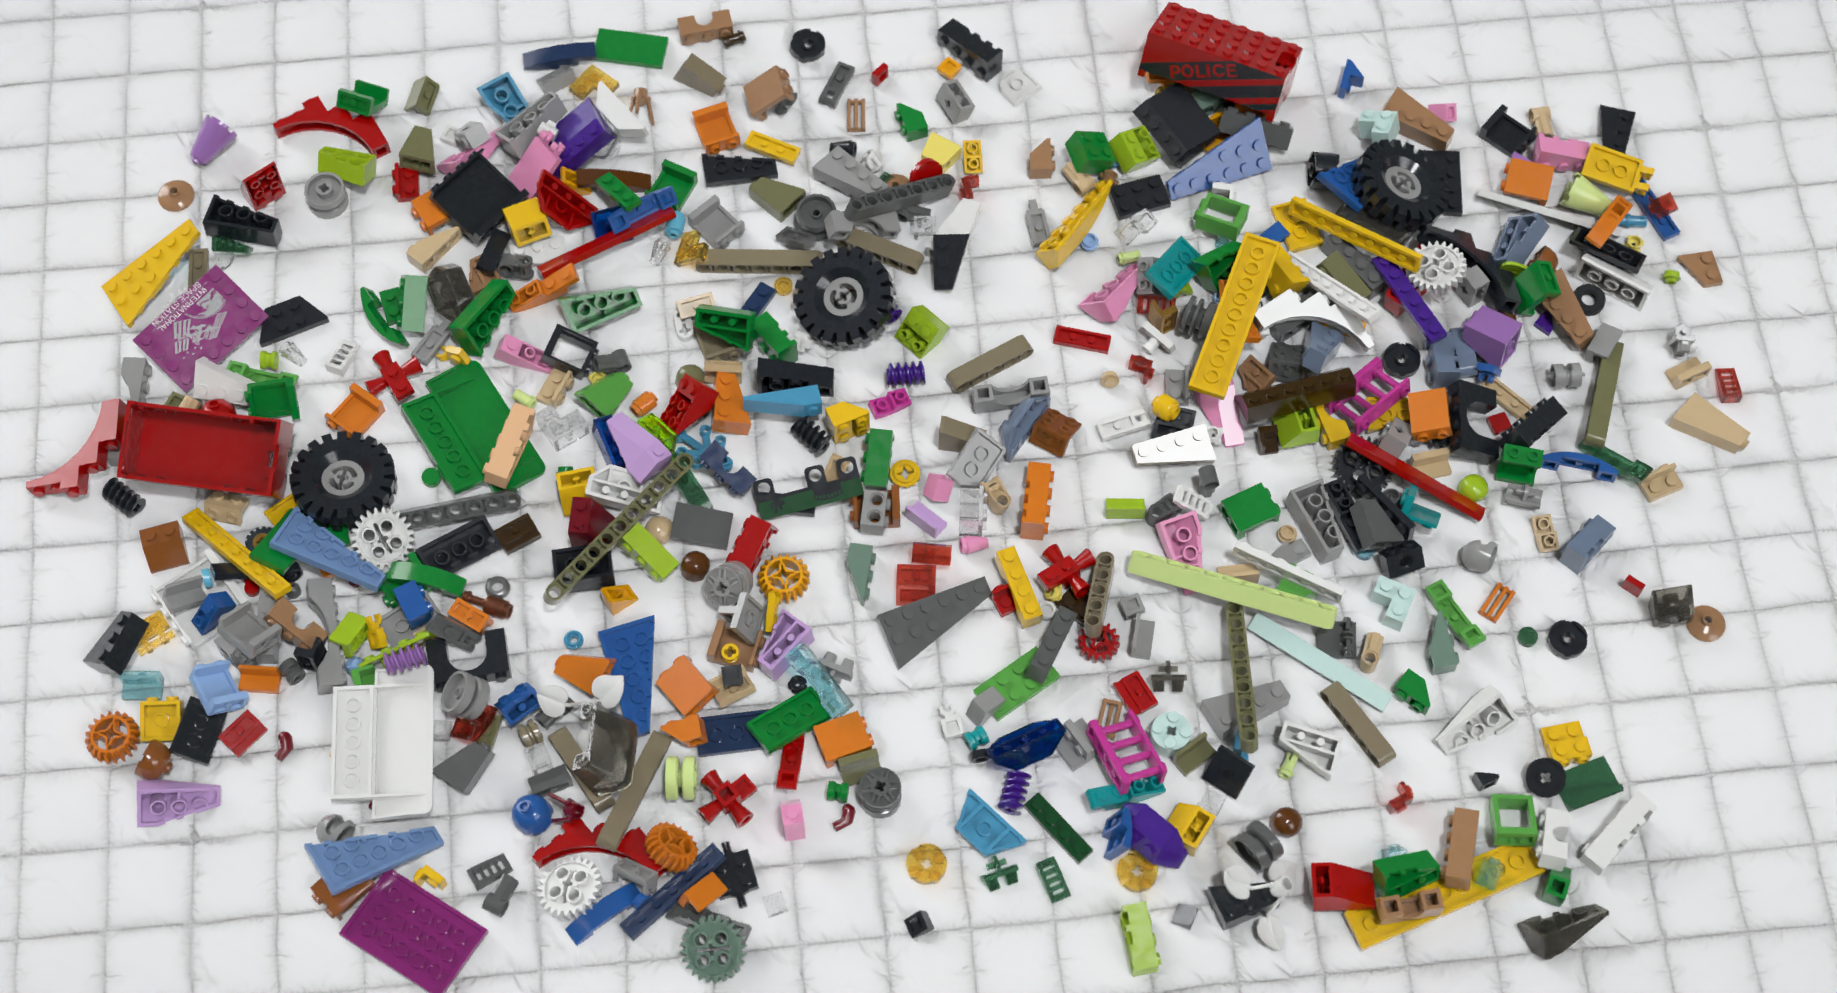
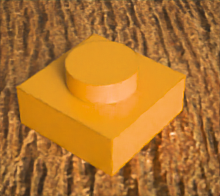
M949 56L937 67V72L950 81L962 70V65Z

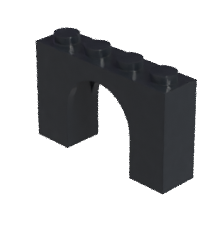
M1458 379L1449 385L1447 390L1450 425L1453 433L1449 440L1450 454L1488 465L1499 458L1498 440L1476 433L1468 422L1467 409L1482 414L1492 411L1497 407L1496 390Z
M504 628L484 631L487 649L484 661L472 670L461 671L487 680V682H504L512 678ZM440 638L425 641L428 665L434 670V692H442L450 676L459 671V669L450 664L447 642L445 639Z

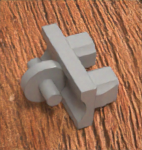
M1682 324L1676 327L1674 331L1675 336L1669 340V346H1673V356L1684 357L1686 353L1690 352V345L1696 341V336H1691L1690 327Z
M1508 483L1505 502L1512 506L1519 505L1527 509L1539 510L1543 490L1529 488L1528 484L1520 486Z
M827 651L823 659L819 658L817 664H819L818 670L823 671L822 677L828 679L827 685L832 686L833 682L840 684L842 679L849 682L852 681L854 661L844 658L841 665L835 664L837 655Z

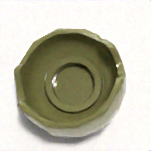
M688 364L679 369L675 379L677 388L679 381L684 377L685 373L704 382V372L699 366Z

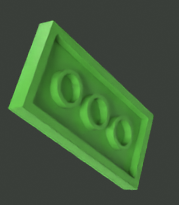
M1037 646L973 690V693L978 696L991 686H994L1006 699V702L992 715L997 722L1060 679V674L1053 666L1043 684L1025 676L1038 650Z

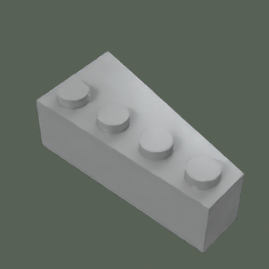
M549 90L499 128L494 134L504 150L520 159L535 136H539L537 130L542 122L546 123L549 120L557 123L568 111L558 94Z
M1281 680L1253 687L1256 720L1259 721L1289 704L1291 695ZM1234 692L1202 700L1200 710L1220 741L1235 734L1236 730H1238Z

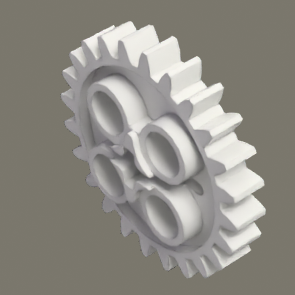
M1436 241L1435 245L1428 242L1427 247L1421 244V249L1415 248V252L1423 255L1420 270L1417 273L1405 269L1406 277H1409L1411 283L1413 282L1414 288L1419 286V291L1425 288L1427 294L1430 290H1433L1434 294L1437 293V290H1440L1443 294L1444 289L1451 291V286L1457 288L1458 282H1463V277L1466 276L1467 264L1466 258H1463V252L1459 253L1458 247L1453 249V244L1447 247L1446 242L1439 245L1438 241Z
M384 506L381 512L375 507L373 514L367 510V517L360 515L362 522L355 521L358 528H352L356 535H352L351 539L356 540V542L351 546L358 548L356 552L358 554L361 553L360 558L362 560L366 559V562H372L375 567L377 564L380 565L381 570H383L384 565H387L390 569L391 563L399 559L405 562L403 555L410 553L407 548L411 549L414 545L409 542L415 540V537L409 536L414 533V529H408L411 522H404L406 516L400 518V511L393 514V508L386 512ZM383 521H390L392 528L385 530L382 528L381 523ZM374 523L378 525L383 536H388L386 542L391 548L392 553L388 552L383 540H378L380 535L374 527ZM372 530L375 536L372 539H367L364 536V532ZM395 537L400 538L402 543L400 546H393L390 542L391 539ZM376 547H382L385 552L383 555L377 556L373 550Z
M571 855L569 861L563 857L562 863L556 860L555 867L548 866L549 873L543 872L546 878L539 879V882L543 885L537 887L540 892L537 895L541 900L540 904L547 913H550L553 917L558 916L560 920L564 916L570 920L572 914L578 918L579 912L585 915L586 908L593 909L591 906L592 902L598 903L595 897L602 896V893L598 890L604 887L601 883L603 878L600 875V870L594 862H590L588 858L583 860L581 856L575 859Z

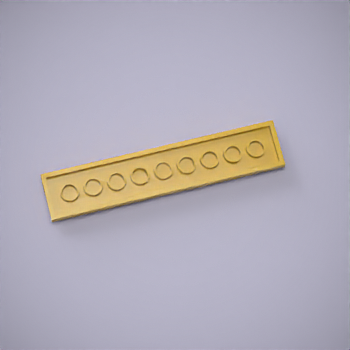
M1245 232L1190 379L1188 389L1221 400L1225 399L1279 252L1280 242Z
M1499 846L1474 857L1469 890L1444 887L1445 879L1441 878L1436 882L1400 897L1409 898L1417 895L1419 891L1440 888L1445 907L1441 915L1380 925L1376 909L1348 910L1343 915L1361 950L1364 951L1545 873V869L1538 866V858L1535 857L1533 847Z

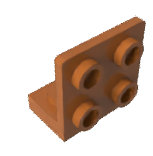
M1048 408L1035 422L1029 442L1062 458L1065 455L1070 439L1081 428L1082 424L1074 418L1061 414L1058 410Z

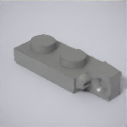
M1036 199L1029 200V210L1026 211V219L1033 246L1039 247L1051 235L1045 211L1042 208H1038Z
M445 318L440 326H432L412 351L411 356H415L419 362L427 366L449 339L451 332L448 327L452 321Z

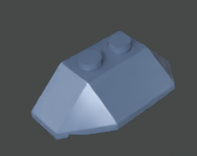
M1033 397L1021 401L1018 406H1014L1011 410L1010 418L1004 420L1001 424L1002 445L1006 447L1005 457L1007 462L1010 463L1031 434L1035 422L1050 407V397Z

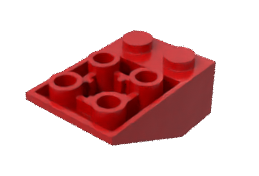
M274 161L242 180L240 186L244 198L255 212L286 193Z
M685 373L684 377L679 381L675 393L671 396L666 410L661 414L659 424L673 434L678 435L711 409L719 392Z
M1333 862L1311 863L1313 911L1376 909L1373 873Z

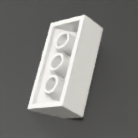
M1588 252L1582 257L1574 275L1575 279L1585 284L1598 286L1604 294L1639 312L1654 288L1647 281L1641 280L1631 273L1617 268L1614 264L1608 263Z

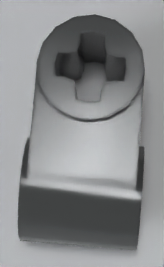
M504 254L497 267V273L504 278L531 279L534 276V270L531 266L533 259L528 255Z
M1172 493L1166 494L1149 507L1146 517L1148 525L1155 527V524L1174 518L1181 513L1183 509L1172 502Z

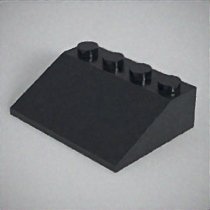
M1178 82L1146 99L1133 111L1139 121L1145 125L1149 133L1179 168H1182L1222 133L1182 84Z

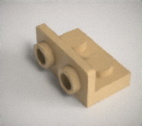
M553 368L535 397L537 402L556 410L559 404L561 405L564 402L568 389L570 390L574 385L575 380L572 371L568 370L567 373Z
M1667 463L1663 464L1658 470L1653 472L1649 470L1641 475L1638 486L1649 503L1683 489L1684 485L1675 472L1677 467L1675 463L1670 465Z

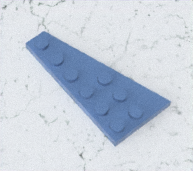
M295 506L269 543V548L376 593L386 578V574L370 562L363 561L356 551H350L346 548V544L326 528L315 524L314 519L302 514L301 509Z
M435 826L410 829L409 832L396 833V831L388 832L387 835L380 836L372 834L350 837L336 842L328 840L314 845L306 843L304 848L331 895L334 896L444 846V841Z

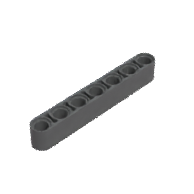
M941 174L853 197L849 200L844 216L849 221H858L946 198L955 185V178L950 174Z
M506 489L398 511H400L399 517L406 516L405 523L411 522L408 529L514 509L521 503V494L517 489ZM511 494L518 497V500L514 503L507 500V497ZM496 498L499 504L497 506H490L488 500ZM471 502H477L480 505V508L477 510L470 509L469 504ZM456 505L461 511L458 514H453L450 508ZM438 509L442 515L435 518L431 515V511ZM419 513L422 515V520L414 521L412 515Z

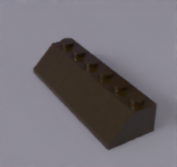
M1349 367L1339 368L1235 395V400L1247 424L1354 397L1356 396V379Z

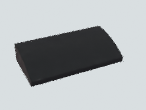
M1581 225L1578 226L1569 244L1630 272L1639 273L1647 255L1609 238L1599 249L1585 239L1590 230Z
M482 515L415 549V554L423 565L439 568L454 574L503 549V546L485 515Z

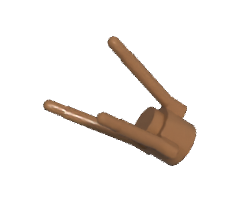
M643 87L635 88L629 110L632 112L635 104V113L638 114L639 107L644 106L646 103L650 122L653 126L655 123L651 108V97H648L647 89Z

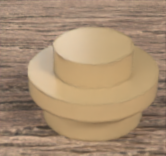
M1114 371L1104 372L1100 379L1101 385L1106 388L1117 386L1119 384L1118 375Z
M1284 525L1278 530V538L1283 543L1286 541L1289 544L1293 543L1297 538V531L1291 525Z

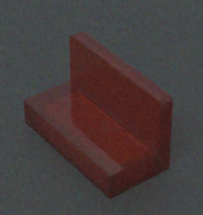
M913 542L912 563L950 566L952 545Z

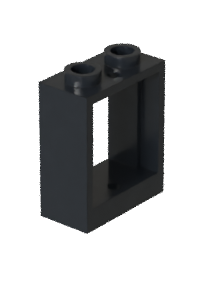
M557 323L540 362L564 373H567L568 370L572 371L573 377L582 380L584 374L588 376L592 365L589 363L593 356H597L599 352L596 349L599 342ZM559 338L589 351L581 369L551 356Z

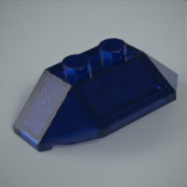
M1058 718L1033 722L997 738L990 748H987L985 751L994 764L1018 771L1053 755L1066 729Z

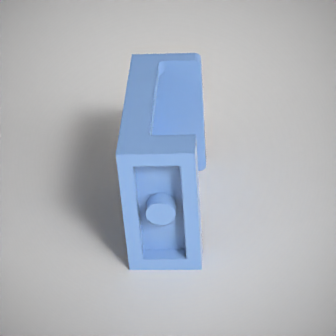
M217 660L213 663L198 664L193 668L189 676V680L208 716L244 709L249 699L247 691H239L229 672L230 660Z

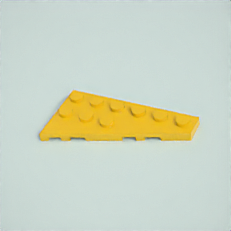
M190 219L186 220L101 286L128 327L132 328L134 325L133 321L139 314L143 313L145 305L150 299L155 297L170 277L168 274L174 267L179 265L180 258L191 249L200 237L201 233Z

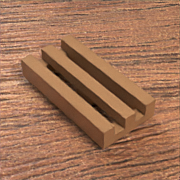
M858 98L854 99V101L847 99L848 132H865V98H861L859 101ZM858 105H862V127H858ZM851 106H854L855 128H851Z
M1104 698L1098 719L1099 725H1102L1106 704H1110L1105 726L1110 725L1114 705L1118 706L1114 724L1118 723L1123 702ZM1113 732L1112 734H1107L1105 736L1106 738H1110V740L1114 741L1116 732Z

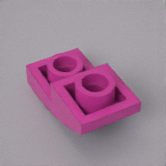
M905 388L887 392L885 397L870 400L868 406L874 419L877 420L907 408L912 402Z

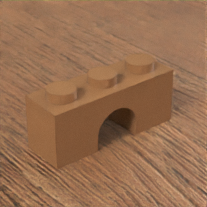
M729 9L712 12V21L707 25L698 24L694 15L677 18L682 46L710 42L734 34Z
M282 596L276 600L263 617L267 621L266 624L271 627L278 623L283 627L282 637L289 642L292 641L300 648L311 650L316 637H320L323 642L329 633L314 621L308 624L305 629L297 628L293 623V615L298 608Z
M1440 888L1419 891L1417 895L1409 898H1400L1399 895L1382 897L1376 903L1380 925L1441 915L1445 908Z

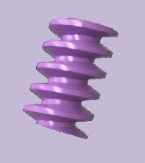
M416 642L414 643V649L406 645L405 652L401 647H399L398 654L392 649L391 656L383 652V660L388 675L390 671L393 675H396L397 668L401 673L405 672V666L408 670H412L413 664L416 668H420V661L425 666L428 665L423 646L419 647Z

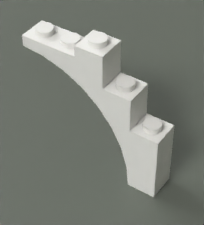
M1288 289L1258 309L1254 317V322L1261 332L1287 321L1311 320L1329 324L1340 329L1353 338L1365 352L1372 349L1375 345L1373 343V336L1369 332L1366 333L1360 318L1355 317V315L1336 303L1329 306L1328 298L1324 294L1322 295L1320 291L1303 303H1300L1299 295L1295 291L1293 292L1291 289Z

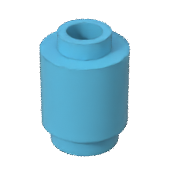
M675 211L677 217L666 223L665 234L671 239H677L683 235L686 219L685 215L680 211Z

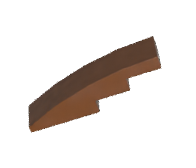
M577 169L578 188L596 187L597 191H601L596 186L595 180L608 172L612 173L634 193L650 191L652 187L650 174L617 169Z

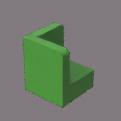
M374 664L350 670L354 686L375 685L376 668Z

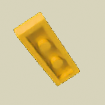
M751 130L744 143V148L794 166L801 153V148L753 130Z

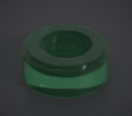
M1523 627L1517 635V640L1523 647H1532L1538 640V634L1531 627Z

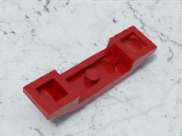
M805 734L783 746L776 788L797 790Z

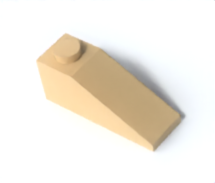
M458 226L421 239L414 245H411L406 252L409 263L426 274L463 238L460 228Z

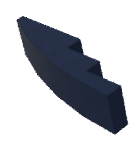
M595 42L555 45L523 53L524 70H556L560 68V65H578V61L596 60Z

